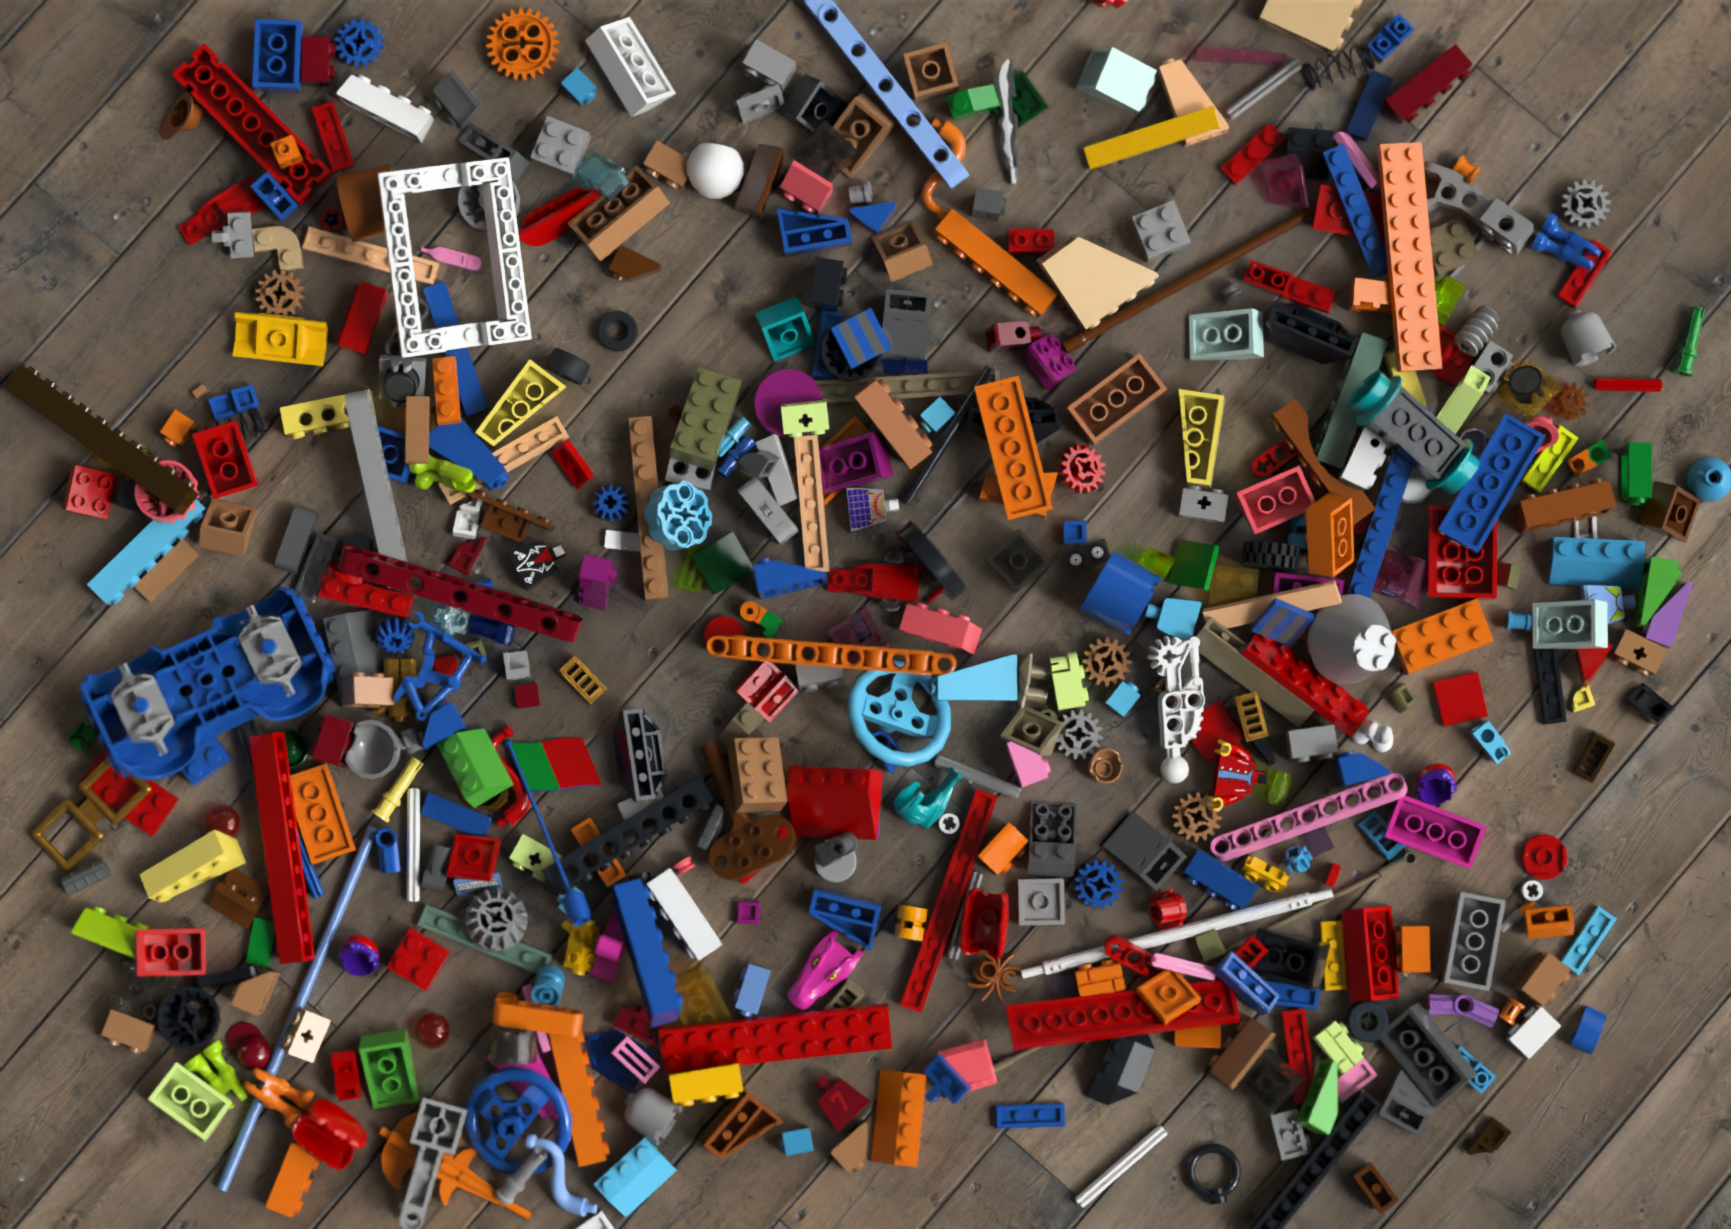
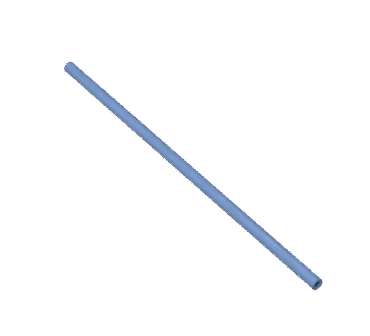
M370 825L366 829L314 953L315 959L311 960L265 1070L276 1076L285 1051L282 1050L284 1047L282 1043L285 1035L290 1033L293 1026L291 1024L293 1015L299 1011L300 1007H305L379 829ZM261 1080L259 1088L262 1089L265 1082ZM255 1097L216 1188L227 1192L264 1105Z

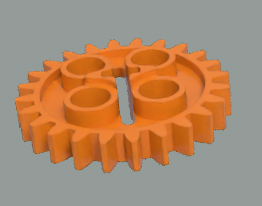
M520 7L519 13L515 14L513 9H510L511 16L508 17L502 13L504 20L501 22L495 19L497 28L490 27V31L494 35H487V39L492 43L487 44L486 48L493 51L488 53V57L495 58L492 61L493 66L500 65L498 67L499 73L506 70V78L514 74L515 81L519 79V76H522L524 82H526L527 76L531 75L532 79L536 80L535 73L538 72L541 76H544L542 69L551 70L548 63H556V59L552 55L559 54V50L554 48V46L560 45V42L553 38L558 36V32H551L554 24L546 25L548 17L545 16L540 19V11L532 15V10L529 8L525 14L522 7ZM537 28L540 33L537 37L532 38L528 36L529 30ZM513 29L517 31L515 38L508 39L505 37L508 30ZM522 40L526 41L525 49L520 48ZM538 42H543V45L540 46L534 44ZM504 44L514 45L506 48L503 47ZM537 50L541 53V56L537 60H532L529 58L530 52ZM516 52L518 53V58L515 61H508L506 59L508 53Z

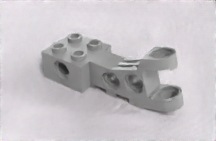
M1424 162L1425 177L1440 182L1434 199H1427L1428 214L1437 207L1461 213L1481 227L1484 237L1490 241L1495 239L1501 244L1500 248L1506 253L1511 254L1513 252L1516 255L1520 253L1534 234L1533 223L1498 198H1492L1489 201L1482 196V189L1476 185L1472 188L1462 180L1464 176L1457 171L1432 162ZM1445 190H1451L1454 193L1450 199L1443 198L1441 194ZM1466 198H1472L1475 200V204L1467 207L1464 206L1463 201ZM1502 227H1509L1510 229H1509V230H1502L1501 228H1502Z
M427 1098L422 1099L409 1145L420 1147L400 1215V1225L403 1229L421 1228L442 1155L454 1157L467 1114L466 1109ZM415 1214L417 1218L410 1219L407 1215Z

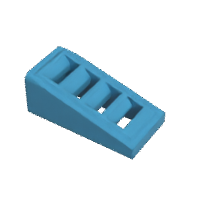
M1375 810L1358 824L1359 828L1388 861L1406 847V845L1397 842L1393 848L1387 851L1386 848L1394 842L1391 839H1387L1383 844H1380L1379 841L1384 838L1387 823ZM1377 819L1378 823L1368 830L1366 827ZM1383 826L1384 830L1374 837L1373 834Z

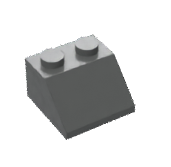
M453 70L449 71L433 90L436 96L433 100L441 110L445 107L450 113L447 118L454 127L459 125L463 130L484 114L481 105Z

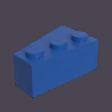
M777 208L785 257L852 246L848 219L786 211Z
M1200 849L1196 850L1182 872L1187 875L1185 877L1187 881L1195 886L1200 883L1206 887L1204 892L1214 898L1218 895L1225 899L1223 904L1234 911L1236 908L1245 909L1259 885L1254 882L1251 883L1243 878L1241 874L1229 869L1223 863Z
M815 887L809 914L871 951L882 903Z

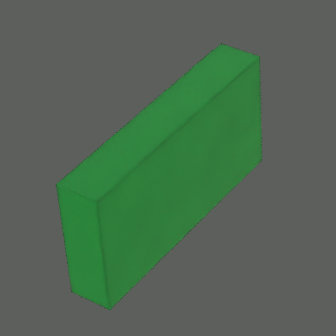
M254 918L246 963L269 967L275 938L274 921Z

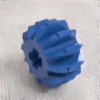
M613 484L608 485L609 491L600 486L603 494L600 495L594 492V497L598 498L599 501L591 502L592 506H600L593 511L596 515L603 511L600 520L604 521L606 516L609 515L610 523H613V515H616L619 521L622 520L619 512L628 514V510L623 506L630 505V501L622 500L628 496V493L623 492L619 495L622 489L621 486H617L615 491H613ZM612 497L617 502V505H613L614 508L609 509L605 501H609L608 498Z
M397 616L394 620L387 617L385 622H380L375 633L378 647L383 648L385 653L392 651L393 655H395L396 651L403 654L405 649H411L412 642L415 640L413 629L407 624L406 618L399 620Z

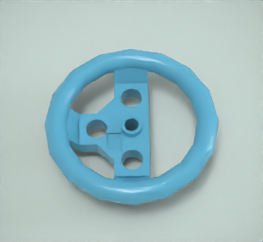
M894 660L895 664L900 667L903 666L905 662ZM864 670L855 678L848 694V719L855 737L870 754L888 764L909 767L929 761L943 749L951 730V709L948 701H933L937 715L929 716L919 712L911 699L916 682L920 683L929 693V683L932 682L933 678L931 675ZM886 674H894L886 694L880 697L867 694L865 689L874 679ZM895 692L902 694L903 701L896 699ZM870 705L877 707L878 714L871 712ZM911 719L919 722V729L912 726ZM864 720L879 724V727L887 733L899 731L919 739L932 738V740L922 749L909 753L893 751L880 744L867 730Z

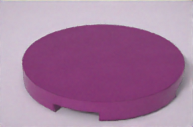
M791 368L780 369L768 375L759 385L755 395L756 415L768 431L778 436L789 437V434H784L781 405L823 400L822 393L815 380L803 371ZM803 414V417L798 420L803 421L804 425H806L808 420L812 418H809L807 414Z

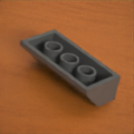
M371 610L323 618L332 662L336 670L335 675L342 707V679L351 677V673H364V677H370V674H384Z
M1420 1003L1409 1007L1388 1025L1386 1033L1380 1038L1435 1107L1439 1106L1478 1075Z

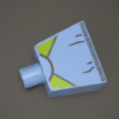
M1584 585L1580 587L1582 600L1607 602V624L1624 619V609L1636 608L1634 594L1622 596L1620 586Z

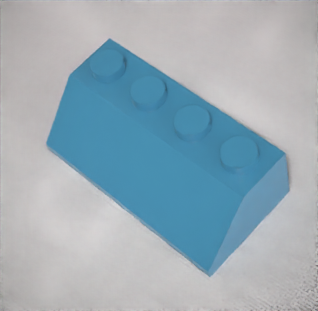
M1553 537L1549 541L1548 585L1620 586V588L1640 589L1645 564V541Z

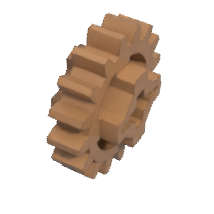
M283 269L280 275L275 270H273V276L271 277L265 274L266 281H258L262 286L261 289H255V292L260 294L256 301L263 303L259 308L262 311L268 309L266 314L274 313V315L283 314V316H288V313L291 312L293 315H296L295 308L302 309L303 307L299 301L305 300V296L300 294L305 291V288L303 286L298 287L301 280L299 278L293 280L295 275L292 272L286 276V271ZM277 281L274 286H272L271 288H269V285H270L271 283ZM287 281L293 285L295 292L287 289ZM280 290H282L285 296H281L279 299L275 294L280 293ZM266 297L273 299L274 308L267 303ZM292 301V304H291V305H289L288 307L284 308V305H286L288 302Z
M1109 637L1105 638V643L1097 639V646L1089 645L1091 652L1084 651V655L1088 657V659L1082 660V663L1088 666L1084 669V673L1090 672L1091 675L1088 679L1096 678V685L1103 681L1105 687H1108L1109 682L1112 681L1113 685L1116 686L1118 678L1122 681L1125 680L1123 672L1130 673V670L1126 668V665L1132 664V661L1126 660L1130 652L1124 653L1123 649L1126 645L1123 644L1119 647L1117 645L1118 639H1115L1113 643H1110ZM1109 647L1107 652L1103 654L1096 653L1100 648ZM1116 651L1121 656L1122 664L1115 657ZM1111 652L1110 662L1113 665H1109L1103 672L1104 663L1101 661V658L1105 659ZM1092 661L1097 663L1098 673L1094 671ZM1114 670L1118 672L1115 676L1105 677L1109 671Z
M1197 792L1195 798H1192L1191 794H1187V801L1180 798L1181 806H1174L1178 813L1172 815V818L1177 819L1173 827H1180L1178 834L1185 833V840H1189L1192 836L1194 842H1198L1199 837L1206 841V834L1214 836L1215 834L1212 829L1220 828L1216 824V821L1222 820V817L1216 814L1219 811L1210 810L1212 819L1208 818L1205 812L1207 807L1213 805V801H1207L1209 795L1206 794L1203 798H1200V793ZM1192 802H1199L1194 809L1186 808ZM1199 811L1200 817L1205 821L1194 823V818L1190 814H1195ZM1182 815L1187 818V828L1182 822ZM1201 825L1208 827L1203 832L1195 833L1197 827Z

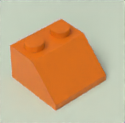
M1009 822L981 851L977 858L996 875L1000 872L1004 875L1013 866L1010 861L1015 856L1020 858L1028 849L1026 844L1029 841Z

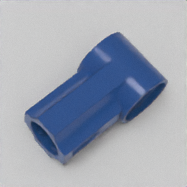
M392 828L381 829L376 835L381 874L401 871L397 842L398 835ZM383 832H389L393 836V841L389 845L381 841Z

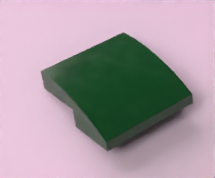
M1023 70L1014 76L1016 96H1011L1013 113L1017 115L1018 129L1049 108L1047 102ZM1001 106L993 109L1000 119L1003 116Z
M733 531L728 532L713 543L707 544L690 555L712 595L724 590L754 571L750 560Z

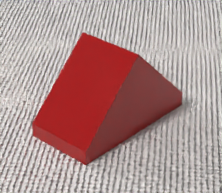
M1608 643V648L1577 649L1575 658L1583 687L1587 688L1611 653L1612 644Z

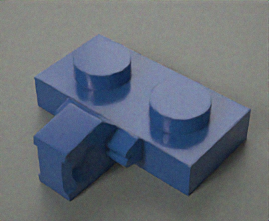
M942 1054L937 1055L923 1070L932 1080L930 1084L933 1087L925 1095V1098L930 1103L936 1102L942 1096L943 1099L947 1097L953 1105L957 1104L972 1088Z

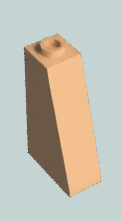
M1173 58L1161 63L1162 66L1159 67L1158 73L1174 118L1214 106L1181 59L1175 61ZM1215 106L1220 128L1182 140L1185 147L1228 132L1229 126Z

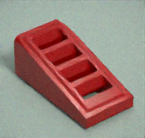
M1251 935L1233 953L1239 956L1249 968H1252L1269 950ZM1250 943L1260 951L1258 954L1248 947ZM1244 949L1253 957L1251 961L1242 953Z

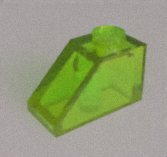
M1150 547L1148 551H1142L1137 562L1143 568L1161 577L1160 582H1162L1176 558Z

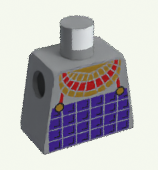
M846 488L851 533L887 523L886 513L899 512L898 498L884 500V491L882 489Z

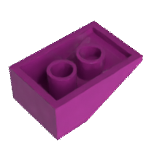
M870 432L819 448L823 494L894 477L883 433Z

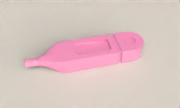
M444 247L421 248L422 252L428 253L441 263L466 268L471 271H478L482 267L480 258L474 255H468Z

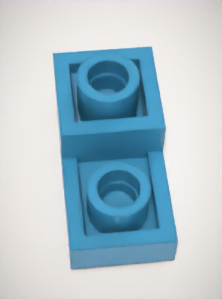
M1458 1045L1456 1049L1478 1074L1468 1084L1482 1094L1496 1076L1463 1047Z

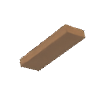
M406 396V464H429V396Z
M182 539L134 587L151 603L200 555L185 539Z

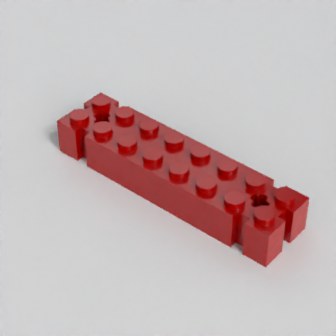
M203 43L191 55L194 61L190 65L183 62L172 73V76L187 92L193 89L191 95L269 172L282 188L287 184L289 187L286 191L302 207L314 195L311 189L317 184L322 188L334 176L333 173L319 158L313 161L312 159L315 157L313 152L224 62L218 65L220 62L218 56ZM206 74L210 78L205 80L202 78V75ZM292 135L303 161L282 169L278 164L270 143ZM300 169L305 174L302 177L298 176L297 170Z

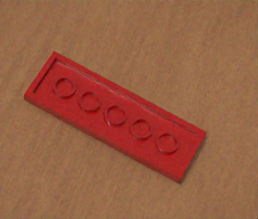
M1256 633L1241 654L1351 738L1370 711L1364 703L1355 699L1344 688L1324 678L1307 660L1302 659L1290 647Z

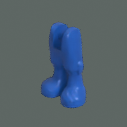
M1552 212L1548 215L1541 232L1538 233L1530 248L1535 252L1546 251L1552 253L1560 261L1568 262L1587 270H1591L1594 263L1580 255L1583 251L1595 258H1598L1601 254V250L1580 237L1577 233L1562 229L1558 225V217ZM1547 236L1562 241L1564 245H1559L1555 243L1554 241L1550 240Z

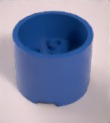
M1113 551L1079 610L1128 637L1132 629L1128 626L1136 624L1155 590L1152 588V585L1157 587L1161 577L1118 552Z

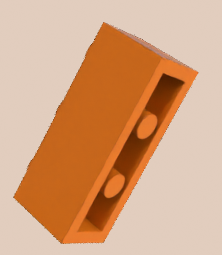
M291 1142L265 1208L290 1218L295 1213L299 1214L304 1203L300 1199L303 1192H308L312 1183L309 1177L312 1170H317L320 1160L315 1159L305 1148L297 1146L296 1142Z

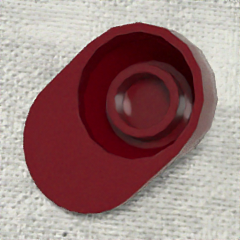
M242 1022L234 1025L228 1033L227 1043L239 1064L248 1070L264 1068L271 1058V1047L258 1027L252 1023Z

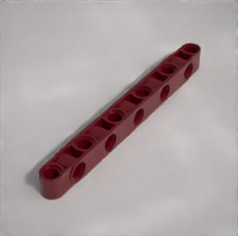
M352 545L343 546L337 569L343 573L567 642H576L583 619L576 614ZM373 563L378 569L371 570L367 567V564ZM418 577L422 582L416 584L411 581V578ZM461 590L466 596L458 597L455 591ZM506 604L510 609L506 611L501 610L499 605ZM548 617L551 618L554 622L552 624H546L543 622L542 619Z

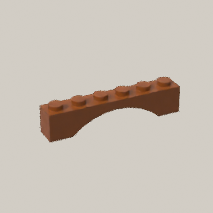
M1295 398L1270 416L1272 418V426L1278 433L1281 431L1286 437L1284 440L1285 444L1291 451L1295 450L1297 452L1299 463L1304 469L1308 468L1313 474L1311 479L1318 488L1322 487L1326 494L1352 497L1353 525L1376 509L1362 490L1339 482L1320 464L1309 439L1308 415Z

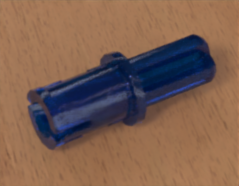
M907 357L905 359H884L883 372L904 373V375H907V373L927 374L928 360H908Z

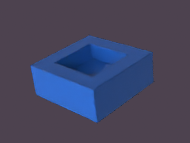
M1063 521V544H1087L1086 521Z

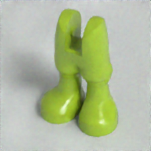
M429 455V464H409L411 473L417 474L415 486L418 489L426 490L434 481L440 482L443 486L458 492L471 493L476 488V481L472 478V471L450 461L438 460Z
M218 1040L202 1051L216 1067L218 1074L212 1071L202 1053L183 1066L188 1071H197L204 1078L206 1084L231 1101L232 1105L229 1108L231 1110L235 1105L226 1092L232 1089L241 1101L247 1098V1094L235 1074V1069L225 1062L221 1054L223 1046Z

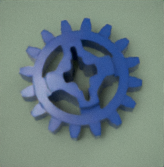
M361 18L360 23L352 19V25L350 26L345 22L344 26L346 29L344 31L339 29L338 33L341 37L335 38L336 43L340 44L335 47L336 51L342 52L339 55L340 59L347 58L346 64L349 66L354 62L356 68H359L360 63H363L364 67L368 68L369 61L375 64L374 57H382L379 49H385L384 44L380 43V41L384 40V36L377 35L381 31L380 28L376 27L373 29L374 23L372 21L366 25L364 18ZM356 30L354 34L348 36L352 31ZM366 30L374 36V40L367 38ZM362 36V40L365 44H361L358 50V47L355 43H359ZM345 46L353 49V56L346 51ZM368 51H371L370 54H368L367 56L364 57V54H365V53H367Z
M1094 860L1092 867L1086 863L1085 867L1087 870L1079 869L1078 872L1082 876L1081 878H1075V881L1079 882V886L1074 887V890H1080L1081 892L1077 898L1084 897V905L1086 906L1090 902L1092 903V909H1095L1097 904H1100V908L1103 910L1105 909V903L1112 907V899L1120 900L1119 896L1116 895L1117 892L1124 891V889L1119 887V884L1124 883V880H1118L1117 878L1121 872L1113 871L1114 864L1109 868L1106 867L1107 862L1105 860L1101 865L1098 864L1097 860ZM1098 869L1095 877H1086L1091 871ZM1107 872L1112 876L1114 884L1109 883L1107 880ZM1100 878L1102 883L1110 888H1101L1099 891H1096V886L1089 882H1097ZM1084 886H1088L1090 888V890L1092 891V898H1090L1086 894ZM1106 891L1112 892L1107 899L1100 900L1103 893Z

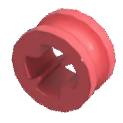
M691 856L673 866L674 869L678 870V876L696 866L695 863H691Z

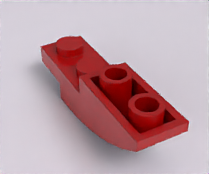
M1254 260L1250 261L1243 278V282L1305 308L1309 309L1310 307L1327 314L1330 313L1337 296V291L1297 278L1291 273Z

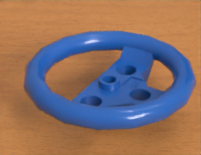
M507 1067L490 1072L474 1086L465 1105L467 1110L465 1128L472 1147L486 1164L504 1174L515 1173L524 1162L511 1161L505 1157L539 1111L550 1100L558 1118V1133L554 1143L564 1155L571 1140L572 1115L565 1096L551 1079L532 1069ZM508 1081L527 1082L530 1084L528 1089L516 1100H503L494 1090L496 1085ZM529 1103L532 1107V1113L525 1112L522 1104ZM492 1105L500 1107V1116L492 1112ZM479 1111L489 1121L491 1137L487 1142L484 1140L479 1126ZM497 1137H502L506 1140V1147L498 1145ZM549 1151L547 1152V1158L542 1161L531 1175L547 1171L552 1166V1156Z

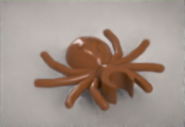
M980 951L978 954L984 955L990 961L982 960L977 962L973 967V975L977 980L986 983L973 984L968 982L967 986L986 988L990 985L985 995L980 998V1002H983L989 996L995 986L997 998L1003 1003L1004 1000L1001 997L999 986L1007 992L1015 993V989L1008 987L1014 983L1008 982L1006 976H1016L1011 970L1021 971L1020 967L1005 966L1011 958L1015 957V953L1007 956L1000 964V958L996 959L997 961L995 962V959L989 956L988 953Z

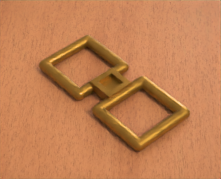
M108 757L80 783L79 790L88 799L79 808L71 799L66 798L31 832V836L66 872L70 871L103 839L104 834L95 825L103 816L113 825H117L152 790L145 780L130 775L129 777L140 790L114 813L90 788L112 766ZM67 809L92 835L68 860L43 835Z

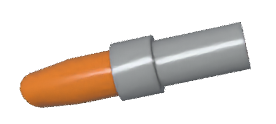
M1528 901L1519 909L1514 910L1502 922L1501 932L1504 933L1515 923L1522 920L1523 916H1525V909L1533 908L1536 903Z

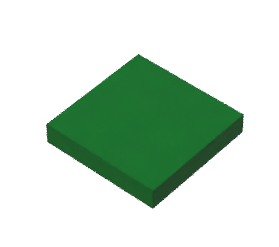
M1179 539L1169 584L1209 591L1219 546Z

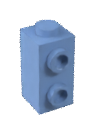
M749 964L748 968L743 967L739 979L743 981L741 990L736 989L732 1001L736 1003L735 1008L740 1009L739 1014L752 1017V1014H758L771 970Z

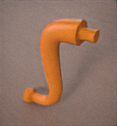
M935 118L931 126L940 131L938 135L949 143L950 150L961 162L966 151V141L963 134L950 121L947 120L944 124ZM935 170L923 186L922 201L942 221L949 209L938 206L932 199L933 191L943 181Z

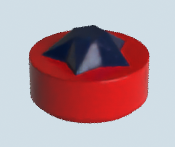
M330 208L321 214L320 223L326 231L336 232L343 226L344 219L338 210Z

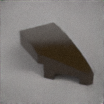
M1492 1117L1469 1147L1467 1154L1494 1153V1150H1498L1511 1134V1130L1495 1117Z

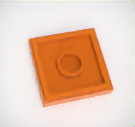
M1166 969L1136 988V993L1164 1025L1201 1001V997L1179 972Z

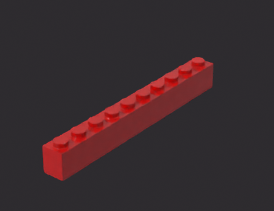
M285 732L249 736V750L253 762L252 773L256 784L255 795L258 799L259 807L258 818L262 829L261 840L265 851L264 863L268 873L267 885L271 896L270 907L273 913L274 934L277 940V956L280 964L314 960V946Z

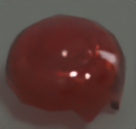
M219 805L213 807L206 816L207 831L210 833L213 830H217L235 838L241 830L240 817L231 806Z
M435 1012L426 1013L421 1016L415 1028L418 1042L430 1050L439 1049L449 1040L450 1027L445 1017Z

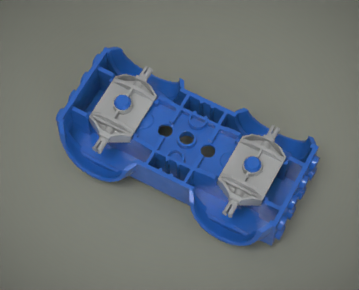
M281 586L271 596L255 605H251L231 615L214 618L212 629L162 651L152 646L141 656L115 669L101 674L86 675L82 685H80L83 693L79 694L86 707L97 733H99L97 735L106 753H108L107 757L115 772H121L123 778L134 775L143 780H155L173 775L190 764L197 755L200 743L251 719L262 716L271 721H284L308 712L323 698L327 684L335 681L333 673L336 670L328 652L326 653L323 641L315 629L313 620L305 608L301 595H295L293 589ZM228 665L233 666L235 674L229 678L224 677L222 669ZM210 675L213 677V682L207 686L202 685V677ZM189 685L193 688V692L189 697H182L179 690L182 686Z

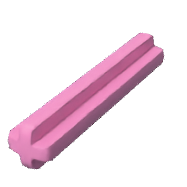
M1154 953L1151 959V965L1154 967L1207 980H1214L1216 976L1212 972L1215 967L1159 953Z

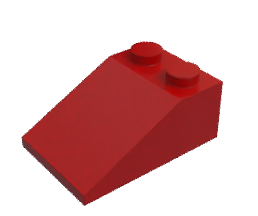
M237 420L192 434L214 499L259 485Z
M205 928L136 930V976L206 975Z

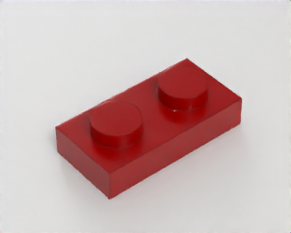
M569 439L563 441L551 452L576 489L583 487L595 476Z

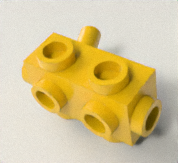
M568 920L562 924V928L570 934L563 967L572 969L571 973L585 976V971L591 972V967L596 959L594 955L596 944L600 940V927L595 926L596 921L590 920L581 926H573Z

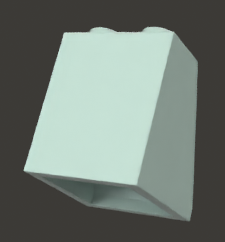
M1113 47L1093 48L1076 90L1128 112H1140L1146 104V95L1155 82L1154 76L1157 70Z

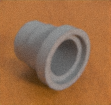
M869 181L861 185L849 187V196L852 204L873 203L872 188Z

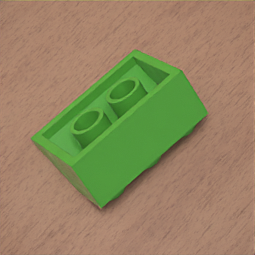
M484 728L457 732L437 744L465 800L474 808L514 785Z

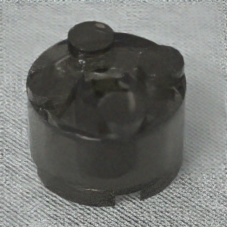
M511 1031L493 1032V1036H490V1064L537 1063L536 1035H534L533 1031H515V1036H511Z

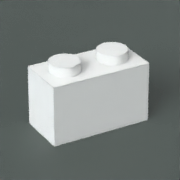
M1541 1006L1531 1007L1524 1014L1526 1019L1520 1025L1516 1023L1507 1032L1509 1036L1506 1039L1527 1059H1530L1561 1027Z

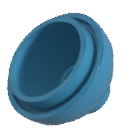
M1701 458L1695 461L1687 472L1686 481L1688 489L1693 496L1701 501H1718L1725 497L1731 489V470L1724 461L1718 458ZM1709 474L1716 476L1715 482L1709 480Z

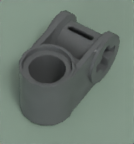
M845 832L814 846L813 849L822 868L855 851L858 847V840L853 833Z

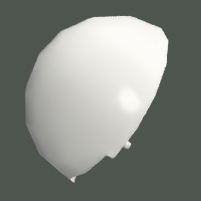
M702 143L689 156L687 174L692 186L699 194L707 198L721 199L731 195L739 187L744 175L743 161L739 152L731 147L713 143Z

